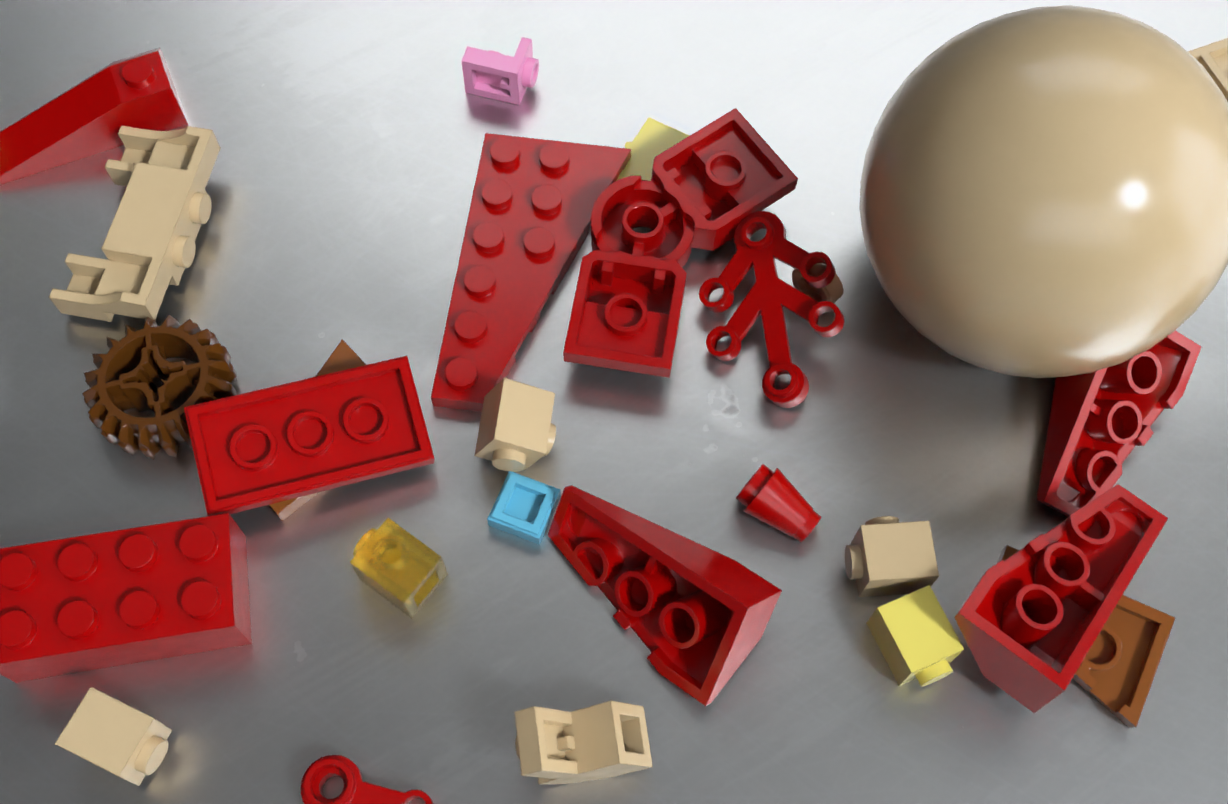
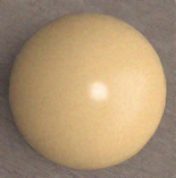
M1072 5L1040 6L994 17L957 34L929 54L905 78L883 110L865 153L860 181L859 210L867 255L884 292L901 315L921 335L945 352L969 364L1010 376L1053 378L1092 373L1120 364L1147 351L1173 333L1194 314L1213 291L1228 265V102L1222 91L1203 65L1175 40L1144 22L1116 12Z

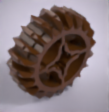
M168 315L162 325L158 326L155 320L146 317L143 329L136 331L135 328L125 324L126 336L118 341L106 337L107 346L110 350L107 354H92L93 363L98 369L84 373L85 382L90 388L82 394L84 402L90 408L88 413L91 422L102 430L101 434L109 443L118 444L124 452L132 456L140 450L145 457L154 460L161 448H163L168 456L176 458L179 444L186 442L190 448H193L184 407L236 395V390L232 383L237 381V373L230 362L231 356L226 347L221 346L215 334L208 329L201 331L198 324L194 323L191 319L180 325L176 318ZM167 358H184L196 363L187 365L185 361L169 362ZM136 408L139 412L153 411L155 417H135L124 413V410Z

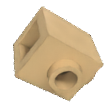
M503 378L484 397L474 456L491 460L492 465L500 470L518 472L526 470L540 458L548 455L556 436V426L551 423L555 393Z
M882 516L866 521L865 525H860L851 545H846L845 547L846 573L849 579H856L859 597L910 594L928 585L930 587L939 577L929 521L899 522L897 517Z
M90 687L55 744L139 786L145 775H151L162 763L168 750L167 738L172 730L153 717Z

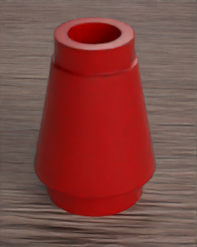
M762 464L736 496V499L746 506L743 512L790 537H794L800 543L807 538L821 519V516L813 510L814 508L778 468L773 472L765 464Z

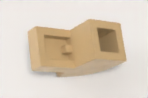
M607 701L572 712L538 706L514 712L517 731L515 748L520 760L521 776L538 777V784L552 785L615 777L653 767L644 706Z

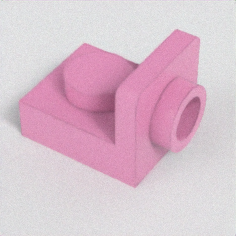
M524 37L521 38L514 57L492 50L486 51L467 46L461 60L465 93L516 105L521 104L526 88H533L535 86L539 72V60L533 58L532 39Z

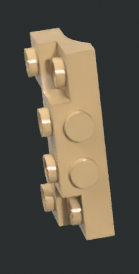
M121 125L118 135L126 147L120 161L108 159L105 165V169L115 185L127 186L101 248L108 260L68 253L65 263L73 275L67 290L52 288L49 296L50 300L62 314L108 322L112 321L114 314L146 319V317L152 320L156 319L168 285L178 286L184 269L189 268L193 263L196 251V237L201 224H206L211 214V197L206 193L205 188L220 151V146L213 130L187 126L174 131H154Z

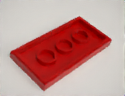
M407 356L184 407L208 516L225 513L234 514L434 464L435 461Z

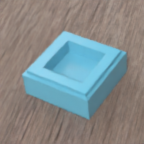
M509 471L488 516V525L540 545L561 498V489Z

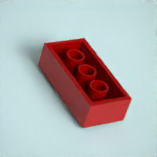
M229 513L0 548V674L15 683L252 644L246 535Z

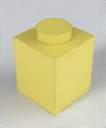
M930 585L877 607L866 623L899 686L917 678L920 686L923 687L944 678L953 672L950 663L964 650Z

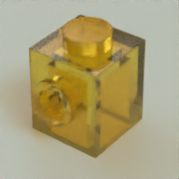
M387 518L378 530L372 528L362 536L354 549L353 555L355 557L350 561L362 582L411 619L448 575L440 555L390 518Z

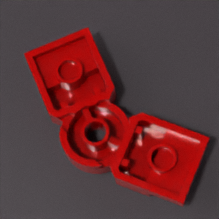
M737 108L732 109L654 157L651 181L641 180V176H628L613 182L600 193L591 212V245L593 251L582 257L563 351L565 362L670 378L687 277L683 266L688 261L692 248L711 251L717 249L734 238L735 230L743 219L751 213L764 210L795 190L798 181L796 175ZM647 227L652 231L649 233H638L633 231V229Z

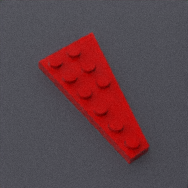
M485 133L431 393L433 406L482 412L485 395L503 378L507 377L516 361V353L527 334L533 332L541 318L540 312L550 294L554 295L587 238L591 225V212L596 199L607 186L617 180L631 158V149Z

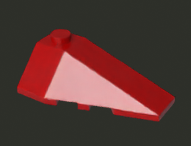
M160 47L109 64L0 131V185L123 146L124 144L118 135L121 125L154 131H169L188 125Z
M1175 330L1147 351L1120 364L1092 373L1056 377L1037 501L1069 517L1111 489L1123 473L1122 463L1134 447L1144 446L1154 434L1150 427L1164 409H1173L1183 396L1202 346Z
M1117 484L1071 514L1065 521L1044 535L1041 534L1030 541L1024 548L1006 560H1001L989 568L982 575L954 617L983 676L1033 713H1036L1063 693L1168 518Z
M572 485L564 488L548 532L549 538L587 585L598 586L616 608L617 612L613 617L624 630L632 628L651 651L647 659L655 669L704 706L713 702L759 642L782 592L781 589L736 560Z

